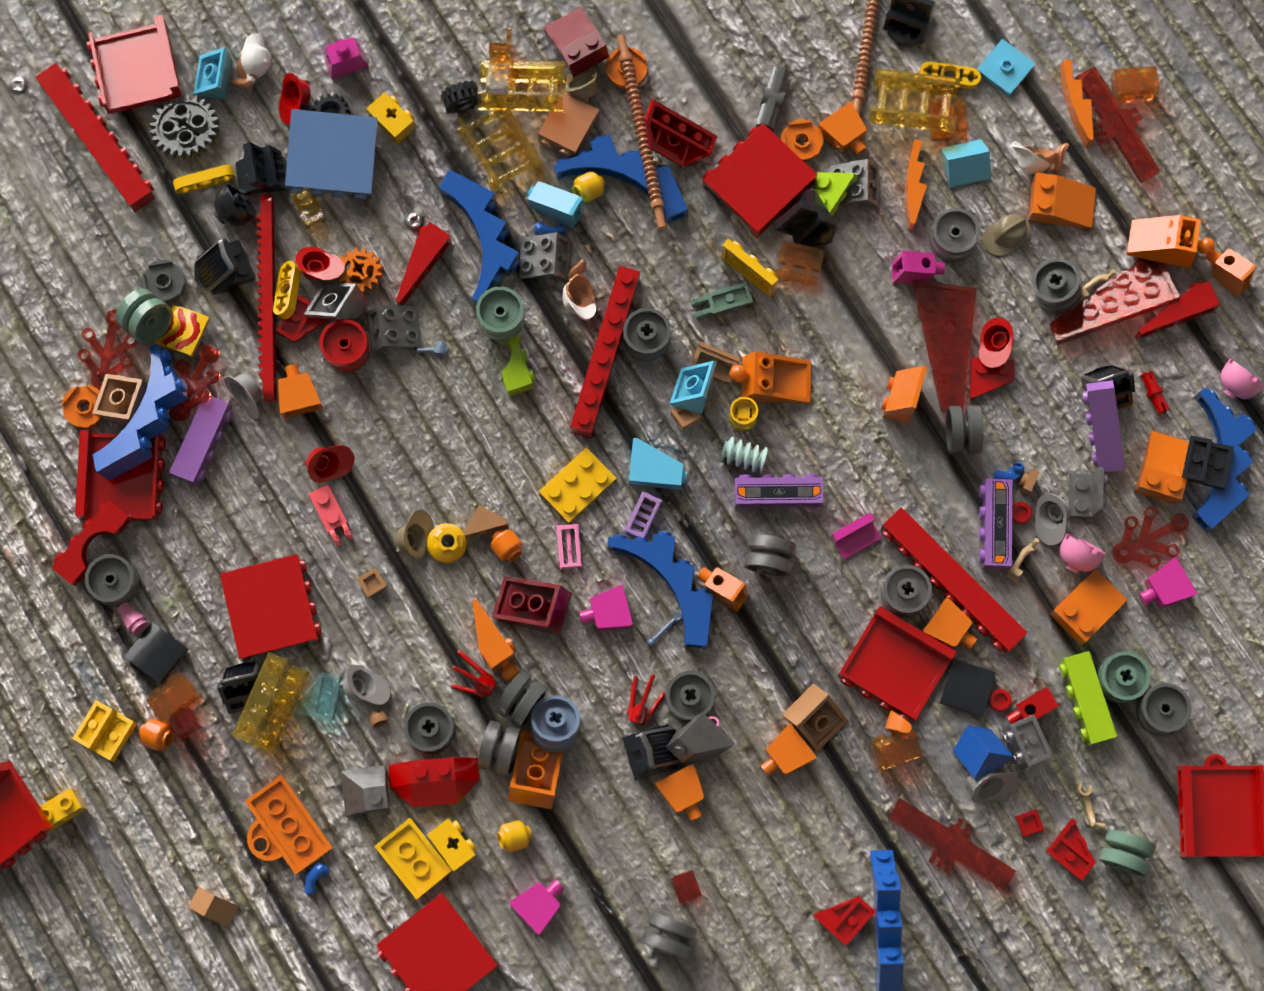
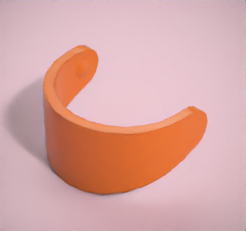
M890 711L885 730L899 737L911 739L914 735L911 724L895 712Z

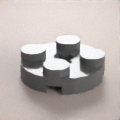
M157 260L148 266L149 268L145 273L143 272L141 277L142 288L148 289L163 302H172L183 295L186 285L185 275L181 268L173 262ZM161 277L169 280L166 286L158 284L161 281Z

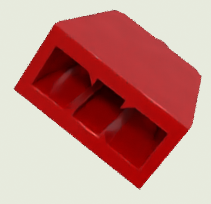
M1045 687L1016 704L1017 710L1006 717L1010 724L1032 715L1039 719L1058 708L1059 705L1048 687ZM1031 705L1035 708V712L1028 715L1025 712V708Z

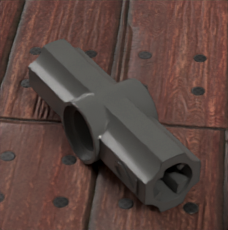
M773 67L769 83L765 87L760 104L761 109L756 122L757 128L762 124H765L771 131L775 128L778 113L781 111L784 103L785 90L790 77V71L786 68Z

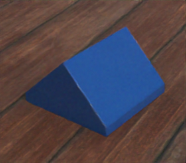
M967 726L953 750L954 755L975 781L1014 760L1013 755L991 729Z

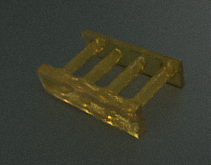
M480 60L481 82H486L485 91L478 90L477 92L478 110L563 111V92H557L558 83H565V62ZM494 82H507V90L494 91ZM516 82L528 83V92L515 91ZM537 83H549V92H536Z
M876 68L873 87L879 88L877 108L870 107L869 123L953 133L956 117L949 116L951 97H957L960 78ZM888 89L900 91L898 110L885 109ZM909 92L921 93L919 113L907 111ZM930 94L943 96L940 115L928 114Z
M499 96L494 99L495 107L493 111L465 125L461 117L458 118L456 130L461 139L465 138L489 177L487 182L492 191L496 190L499 196L503 195L501 185L527 170H533L536 176L544 172L543 163L503 97ZM496 118L503 119L505 123L503 125L504 128L478 142H475L470 132ZM507 135L509 137L513 136L516 141L513 146L487 160L485 159L481 149ZM516 153L524 154L526 158L524 163L499 177L495 176L491 169L492 166Z
M268 652L232 736L253 744L252 746L275 755L310 672L288 664V659Z

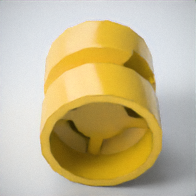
M739 397L734 400L729 413V422L734 429L743 432L753 428L758 415V406L755 401L748 397Z

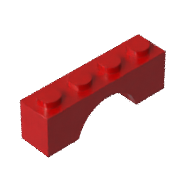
M114 501L102 502L96 511L98 513L94 518L88 519L82 526L84 530L78 536L75 535L68 542L69 547L64 553H59L53 562L55 564L51 568L71 585L77 586L85 577L89 566L87 550L92 540L104 533L120 535L134 519Z

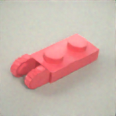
M327 484L309 493L308 495L336 546L341 545V540L336 535L335 530L343 527L344 534L349 541L354 539L347 526L348 522L329 485Z

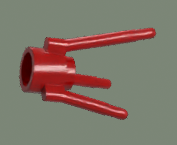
M458 650L457 654L481 675L477 678L465 670L453 666V670L476 682L474 687L478 690L454 684L451 685V688L474 694L481 698L484 695L489 697L497 683L493 680L494 676L485 672L467 655Z
M654 674L649 679L640 705L636 704L635 708L638 677L636 675L633 677L630 703L626 714L629 715L627 720L644 726L645 722H650L653 713L666 695L665 692H662L647 713L648 708L644 706L655 679Z

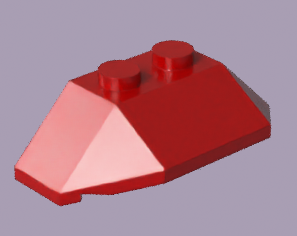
M651 100L645 117L650 150L681 167L711 156L717 135L661 103Z
M478 757L426 759L388 765L390 788L413 808L458 804L479 781Z

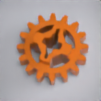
M356 247L352 254L347 250L346 258L340 256L345 265V270L338 277L340 278L339 283L356 284L363 294H365V289L367 288L372 292L373 284L379 286L377 278H383L382 273L379 272L383 270L382 265L379 264L381 262L380 258H374L375 254L373 251L367 254L366 248L359 252ZM350 263V268L346 271V268ZM355 266H357L358 269L360 268V270L363 271L364 277L361 275V273L356 271L357 269ZM373 271V275L369 279V275Z

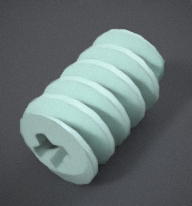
M732 436L729 441H725L719 461L722 462L727 457V464L729 465L735 460L736 467H739L743 462L745 470L752 465V472L755 473L760 468L762 473L768 449L765 447L762 452H759V445L751 449V442H748L743 447L742 439L737 444H734V437Z

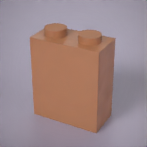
M561 91L538 132L540 144L547 149L553 148L559 151V154L565 158L576 157L582 150L599 119V109Z

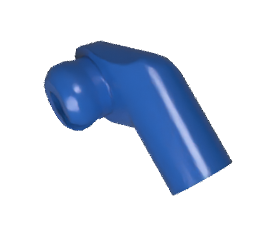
M537 222L533 227L536 235L555 232L561 235L566 234L563 224L551 228L542 222Z
M1015 462L1007 471L995 469L993 479H1008L1014 483L1023 476L1025 466L1021 462Z
M318 863L307 872L304 893L316 894L317 880L321 876L326 877L329 874V867L327 865Z

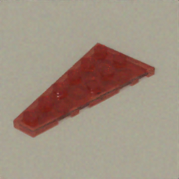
M1139 258L1132 267L1126 271H1121L1096 289V293L1089 298L1085 297L1074 309L1063 313L1049 323V329L1056 344L1059 345L1179 302L1180 295L1162 262Z
M912 280L940 411L947 412L948 406H960L963 410L977 288Z

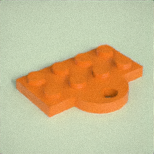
M280 775L244 801L257 819L251 825L247 834L248 847L257 858L265 861H276L284 858L294 874L298 875L334 849L283 775ZM261 838L265 839L267 842L266 849L264 851H257L255 848L256 841Z

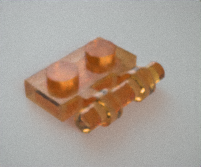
M949 98L928 99L931 142L951 141L953 139V132L958 133L960 141L966 140L968 124L965 123V114L967 112L963 98H956L955 105L951 106ZM952 114L956 115L957 123H952Z
M783 241L778 263L786 265L785 270L776 268L775 273L777 277L782 278V281L786 282L791 280L800 282L804 286H808V284L817 286L818 277L810 276L811 271L820 272L824 250ZM792 267L805 269L804 274L791 272Z

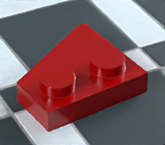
M297 295L293 315L286 320L282 319L276 333L296 343L330 319L305 317L304 313L311 302Z
M971 357L969 400H973L987 392H992L1001 386L1013 383L1015 359H1008L1000 367L989 368L983 365L979 358Z
M1071 818L1045 850V853L1078 880L1082 881L1096 862L1076 825V820Z
M857 896L817 912L813 917L846 946L872 917L875 910Z

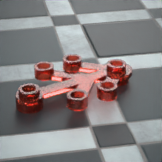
M116 309L110 310L105 317L108 329L104 348L97 340L93 329L85 328L81 333L82 338L90 343L101 358L99 369L92 360V354L88 349H80L77 353L79 360L85 363L92 372L91 382L98 390L101 389L103 383L98 381L101 376L106 374L118 375L134 365L132 356L125 354L120 358V363L109 369L111 361L128 349L138 345L136 340L134 343L128 344V340L133 337L127 334L124 337V341L113 348L119 326L116 320H111L110 318L116 314ZM92 332V336L90 338H86V333ZM83 353H88L87 358H81ZM125 359H131L129 364H124Z
M204 345L200 349L201 359L192 377H190L189 373L190 364L187 361L179 359L175 363V369L180 372L181 378L187 384L188 389L186 392L188 399L170 409L169 415L174 421H185L190 416V409L210 400L211 394L204 388L210 384H216L220 380L221 375L215 369H210L207 371L205 378L201 380L200 378L207 365L215 363L220 356L219 350L213 345ZM194 393H196L195 397L192 398V399H190L191 396H192Z
M1148 506L1143 511L1144 519L1139 538L1131 543L1133 530L1138 526L1139 521L1135 516H1129L1124 521L1125 530L1122 541L1117 543L1112 549L1114 560L1121 564H1126L1133 560L1146 564L1150 568H1157L1161 564V558L1157 554L1147 556L1135 552L1141 548L1166 554L1169 558L1177 557L1180 554L1178 545L1171 544L1168 546L1155 541L1173 531L1183 532L1189 525L1188 518L1184 514H1176L1170 519V523L1150 533L1152 521L1157 516L1158 511L1154 506ZM1147 510H1152L1154 516H1148ZM1177 519H1182L1184 525H1178ZM1128 520H1133L1135 522V526H1129ZM1170 548H1174L1176 550L1175 555H1172L1169 552ZM1120 549H1125L1127 555H1121ZM1151 558H1155L1157 560L1156 565L1151 564Z

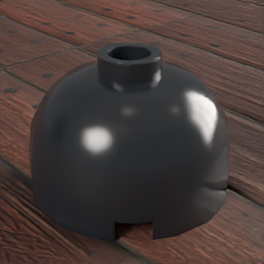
M227 184L217 193L214 207L217 212L216 217L222 224L227 223L231 226L239 227L249 223L257 213L252 203L248 199L245 201L241 197L242 194L239 192V189L231 184Z

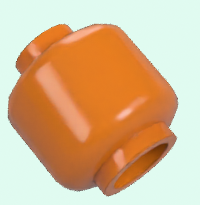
M500 529L493 534L490 548L501 561L513 562L520 557L523 552V542L512 530L503 531Z
M150 719L140 727V740L145 747L162 751L170 747L174 740L172 727L163 721Z

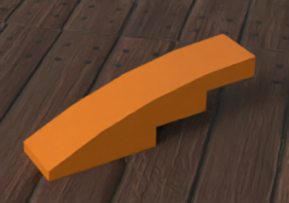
M1063 60L1060 74L1067 109L1084 146L1090 147L1094 140L1091 99L1083 100L1082 80H1073L1072 60Z
M914 140L905 182V211L908 230L911 231L914 228L927 185L919 183L925 163L917 161L923 143L919 140Z

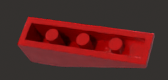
M431 222L426 226H422L417 233L418 237L396 298L397 305L404 306L452 243L451 236Z
M1202 281L1192 284L1188 291L1142 327L1135 335L1136 340L1215 311L1220 303L1210 281L1203 284Z

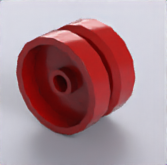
M339 319L328 324L321 333L320 348L331 368L339 372L349 373L357 371L365 365L370 356L371 348L368 337L360 324L349 319Z

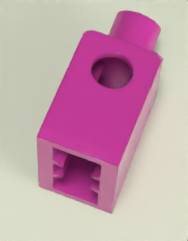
M354 37L338 40L336 43L325 47L324 60L331 80L369 67L363 48Z
M902 251L891 263L892 284L927 283L934 275H944L945 263L935 262V255L933 253Z
M1175 557L1144 581L1147 590L1140 593L1139 598L1145 606L1155 601L1159 608H1163L1190 599L1198 593Z
M623 584L590 598L592 609L579 612L582 625L595 622L597 631L633 628Z
M556 879L547 888L538 882L511 900L509 904L540 935L560 909L561 904L555 898L565 889Z

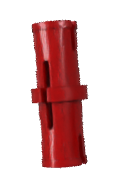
M1150 370L1149 373L1141 374L1140 378H1142L1148 392L1146 394L1147 398L1151 399L1156 414L1161 415V413L1168 412L1170 408L1163 396L1164 390L1159 386L1154 371Z

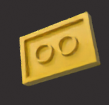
M727 239L722 246L721 259L771 298L776 292L778 282L776 273L770 268L765 269L760 265V261L751 254L749 256L743 251L744 248L738 242H732Z
M586 447L540 489L539 493L569 524L616 481V477Z
M411 818L407 819L374 846L416 900L452 872V869Z

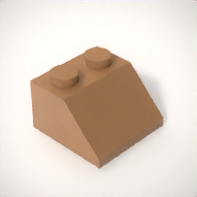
M106 374L92 414L126 427L139 408L148 383L143 379Z
M812 684L782 714L787 722L791 723L798 734L816 752L848 722L829 694L815 684Z

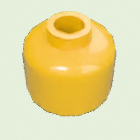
M589 171L574 180L572 191L573 194L582 197L583 202L590 203L603 195L605 182L600 175Z
M520 820L503 824L500 827V831L497 832V839L501 849H505L509 853L526 849L529 845V839L532 838L530 827L528 825L525 826Z

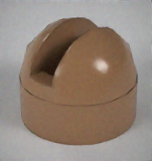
M380 709L370 713L369 722L372 728L382 727L389 721L385 712Z

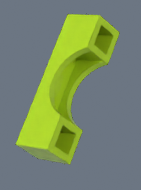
M518 333L516 337L503 341L511 350V359L508 365L501 371L509 397L533 389L532 382L536 381L532 369H527L525 362L529 360L525 349H520L519 342H522Z

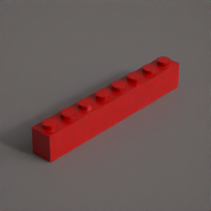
M55 63L35 76L41 87L134 213L154 200L155 196L152 193L155 190L148 179L143 181L140 176L143 173L137 164L134 163L132 165L128 159L131 156L124 147H118L116 143L119 140L112 131L109 133L104 127L107 124L100 115L96 117L92 112L95 108L89 99L83 100L81 97L83 94L77 83L72 85L69 81L72 77L66 68L63 67L61 69Z
M619 266L570 426L571 433L592 439L622 341L623 327L626 319L629 317L638 288L640 271Z
M902 507L882 525V536L890 543L893 541L898 546V552L903 557H909L914 562L913 566L923 570L930 578L931 585L935 589L940 588L945 593V599L947 597L977 625V631L984 637L987 635L993 641L992 645L1000 653L1003 651L1007 654L1028 633Z

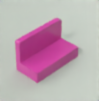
M871 512L832 533L831 539L843 559L849 558L881 539L879 532L873 524L875 519Z

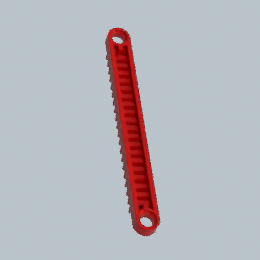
M261 195V214L256 216L259 222L257 223L259 230L257 232L259 238L257 240L259 246L257 248L259 254L257 256L259 262L257 265L259 270L257 273L259 281H257L259 286L257 292L260 296L257 298L260 304L257 306L260 312L257 315L260 320L258 322V327L260 328L258 331L260 337L258 339L260 345L258 348L260 353L258 356L260 361L258 368L261 371L258 373V376L263 381L264 402H276V314L273 312L276 294L275 209L273 195Z

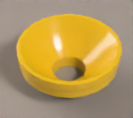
M441 524L429 533L427 550L436 561L446 564L458 561L465 553L467 546L466 537L463 531L456 525ZM443 536H452L454 545L452 547H444L441 543Z

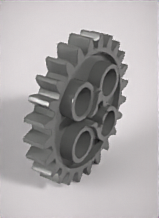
M189 94L186 95L185 100H182L181 97H178L177 101L170 99L171 104L169 105L163 102L164 109L157 108L156 110L159 115H152L154 122L150 123L152 140L158 150H163L165 156L170 154L172 159L179 155L181 160L184 159L185 155H188L189 159L192 160V154L194 153L200 157L199 151L201 150L207 153L206 146L213 147L211 139H218L216 132H220L218 127L220 122L211 104H207L205 99L199 102L197 96L191 100Z

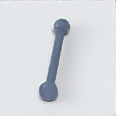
M680 612L674 613L673 619L653 638L647 640V645L653 647L657 639L676 621L682 619V614Z

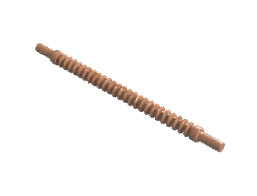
M868 0V8H866L867 13L865 17L867 19L864 20L863 28L865 30L862 31L863 36L861 39L863 41L860 43L862 45L860 51L862 52L859 53L858 62L860 63L857 64L858 69L856 72L858 74L855 75L857 80L854 81L856 85L853 87L854 91L852 94L853 105L859 116L862 101L865 100L866 93L864 91H866L865 86L867 85L865 80L868 79L867 74H869L867 69L870 68L869 63L871 60L869 58L872 56L870 52H872V41L875 35L873 30L876 29L875 24L877 21L875 19L878 17L876 14L878 13L877 8H879L878 3L880 0Z
M622 34L617 36L621 53L619 60L622 64L621 68L624 69L622 73L624 74V80H626L625 85L628 91L627 96H629L628 101H630L629 106L632 107L630 111L632 112V118H634V128L637 129L635 133L637 134L636 139L639 140L637 144L640 145L641 161L644 162L642 164L644 167L643 171L646 173V183L649 184L647 189H649L648 194L651 195L649 197L651 209L655 212L658 229L663 230L667 228L663 213L664 202L661 199L662 195L659 194L661 189H659L660 184L657 183L659 181L656 177L658 174L654 172L656 167L654 166L655 162L652 161L654 159V156L651 155L653 151L649 149L644 122L645 117H643L644 112L642 111L643 106H640L642 101H640L641 96L638 95L640 91L638 90L639 86L636 84L637 79H635L636 74L634 73L635 69L632 63L633 58L632 54L628 51L626 37Z

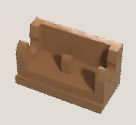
M700 342L691 366L715 361L716 367L713 378L731 384L730 370L733 366L739 365L740 357Z

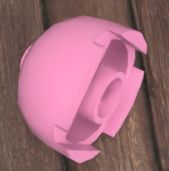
M1231 358L1221 371V383L1226 388L1223 392L1232 399H1235L1236 396L1241 399L1253 398L1264 387L1262 381Z
M1066 533L1060 546V555L1062 560L1067 563L1066 568L1077 574L1079 570L1089 572L1096 569L1106 553L1083 539L1076 540L1074 539L1075 535Z

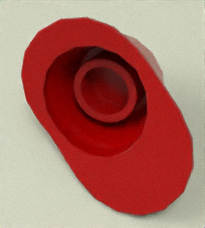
M288 73L282 82L279 116L285 124H290L291 109L302 110L311 100L309 81L299 79L294 73Z
M305 247L298 251L296 255L298 268L303 276L310 281L318 282L337 279L345 270V265L340 258L317 247Z
M994 318L989 320L982 328L979 359L986 367H1000L1010 358L1015 340L1013 328L1007 320Z
M335 445L313 450L308 455L304 465L308 468L309 477L314 482L322 483L348 474L354 465L355 457L349 447Z

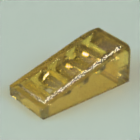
M309 191L310 194L301 198L297 197L299 194L291 193L307 230L326 222L315 195H311V191ZM312 198V201L303 205L300 204V202ZM315 205L314 208L309 209L305 212L303 211V209ZM318 212V214L306 218L307 215Z

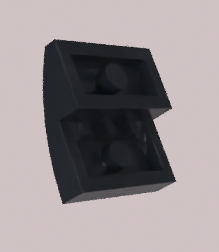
M1190 435L1181 478L1204 486L1225 490L1234 446L1214 443L1212 439Z
M151 622L124 657L162 685L189 649Z
M953 659L939 704L983 717L996 672Z

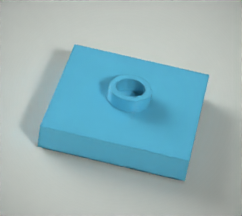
M1002 39L977 70L984 79L1009 97L1034 68L1036 63Z

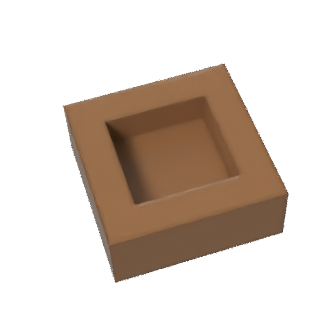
M675 408L670 414L681 431L701 421L698 413L681 408Z
M1031 469L1028 474H1023L1019 483L1022 486L1020 493L1026 496L1031 493L1040 472Z
M376 567L357 578L368 598L387 588Z

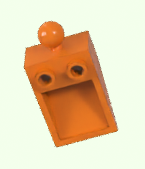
M1181 215L1132 220L1126 255L1191 268L1197 249L1201 254L1209 255L1214 251L1215 243L1211 238L1198 240L1201 219Z
M754 351L742 357V365H735L730 370L731 379L735 382H741V397H748L757 402L810 403L811 361Z
M474 599L472 603L479 651L494 674L502 669V677L506 681L511 682L519 673L518 667L510 664L516 660L514 654L517 652L509 637L503 638L478 600Z

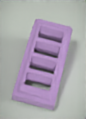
M642 491L624 531L636 537L645 538L663 500ZM644 499L656 504L653 508L643 503ZM640 507L651 511V515L649 516L639 511ZM636 515L647 519V524L635 519ZM635 523L643 527V532L631 527L632 524Z

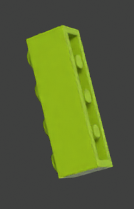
M1087 651L1063 658L1060 661L1059 672L1061 677L1066 679L1068 685L1065 687L1068 698L1073 701L1074 708H1072L1075 720H1079L1081 726L1079 733L1082 741L1086 742L1087 746H1091L1116 738L1115 728L1090 652Z

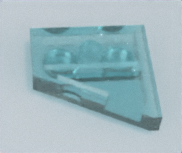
M319 672L312 685L302 695L304 696L297 707H293L291 713L334 720L340 693V683L343 677Z

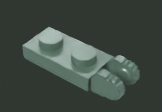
M744 282L707 293L705 296L693 299L690 303L692 307H698L708 302L710 308L700 310L694 314L695 319H702L710 315L714 316L751 305L754 301L748 283Z

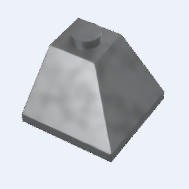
M324 282L305 311L304 316L325 319L358 318L369 301L356 284Z
M702 712L678 729L666 748L681 762L709 763L731 748L735 742Z
M385 765L340 771L346 816L391 810Z

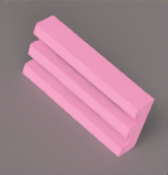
M578 524L556 526L560 570L582 568ZM571 529L575 531L577 563H573ZM561 530H566L568 564H564Z

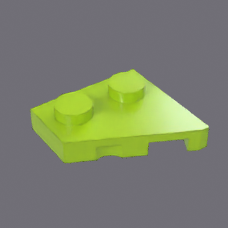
M818 172L815 190L831 216L837 211L840 202L845 199L848 194L846 190L852 181L856 182L858 176L855 173Z

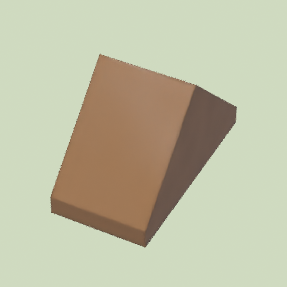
M479 505L464 530L466 540L509 527L505 518Z
M198 887L188 907L206 918L229 927L240 906Z

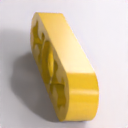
M930 61L923 63L919 71V77L925 83L963 89L976 88L981 79L980 72L975 68ZM927 69H931V76H927ZM941 70L940 78H937L938 71ZM952 71L955 73L956 78L947 80L944 77V73ZM960 73H963L961 81H958ZM969 75H973V82H969Z
M223 165L176 178L173 181V185L177 194H185L232 181L236 176L232 165Z
M287 261L281 266L274 299L273 312L283 320L290 318L296 307L301 270L293 261ZM290 286L289 291L284 294L285 290Z

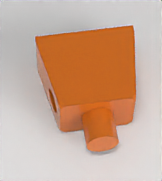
M851 101L818 124L823 138L840 153H844L851 148L859 156L867 149L861 141L865 138L867 129Z
M1214 249L1211 254L1206 256L1205 259L1214 265L1211 275L1235 297L1238 298L1252 283L1257 266L1233 250L1227 249L1223 254H1220Z
M297 364L286 366L287 377L278 380L279 410L283 419L323 409L309 374H300Z
M704 567L698 574L697 578L705 583L706 590L736 613L749 596L745 583L718 567L713 572Z
M947 597L923 630V632L951 649H954L959 642L968 649H971L977 640L976 637L967 632L973 622Z
M790 723L764 751L770 759L760 765V767L767 776H770L777 769L783 776H786L813 762L817 757Z
M694 764L655 783L657 790L676 814L685 810L691 822L703 816L697 804L702 802L705 797Z

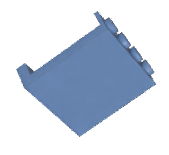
M291 109L285 189H289L290 193L302 194V191H311V195L316 196L332 193V196L337 198L353 195L354 199L366 200L367 197H371L377 118Z

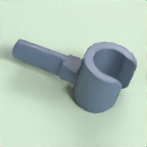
M438 341L435 348H417V353H431L444 357L448 346L446 343Z

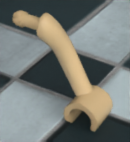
M1112 270L1109 274L1096 276L1085 286L1082 285L1083 294L1079 302L1081 303L1090 296L1088 290L1096 284L1111 281L1112 276L1116 274V270Z
M1038 538L1021 550L1015 563L1006 574L1009 579L1017 582L1023 572L1018 568L1024 558L1037 549L1036 545L1040 542Z
M1082 783L1079 784L1076 791L1083 797L1090 826L1092 828L1096 826L1105 829L1106 824L1095 822V814L1089 796L1092 792V787L1089 786L1087 793H1083L1081 791Z

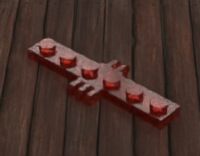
M1095 66L1077 75L1075 79L1082 80V90L1086 97L1091 99V104L1101 121L1093 125V131L1101 128L1095 134L1097 138L1106 136L1099 141L1100 144L1104 145L1114 140L1140 183L1158 175L1161 170L1134 129L1138 126L1137 122L1143 119L1141 114L1132 117L1138 112L1137 108L1135 107L1129 111L1127 108L1122 109Z
M901 798L898 799L888 816L893 822L935 847L928 861L933 863L938 856L940 858L936 865L938 868H941L944 861L948 863L944 868L946 873L950 871L955 861L1002 890H1006L1016 873V870L968 841L970 834L967 832L971 824L967 822L962 830L959 828L963 822L961 818L957 820L955 825L950 823L947 828Z

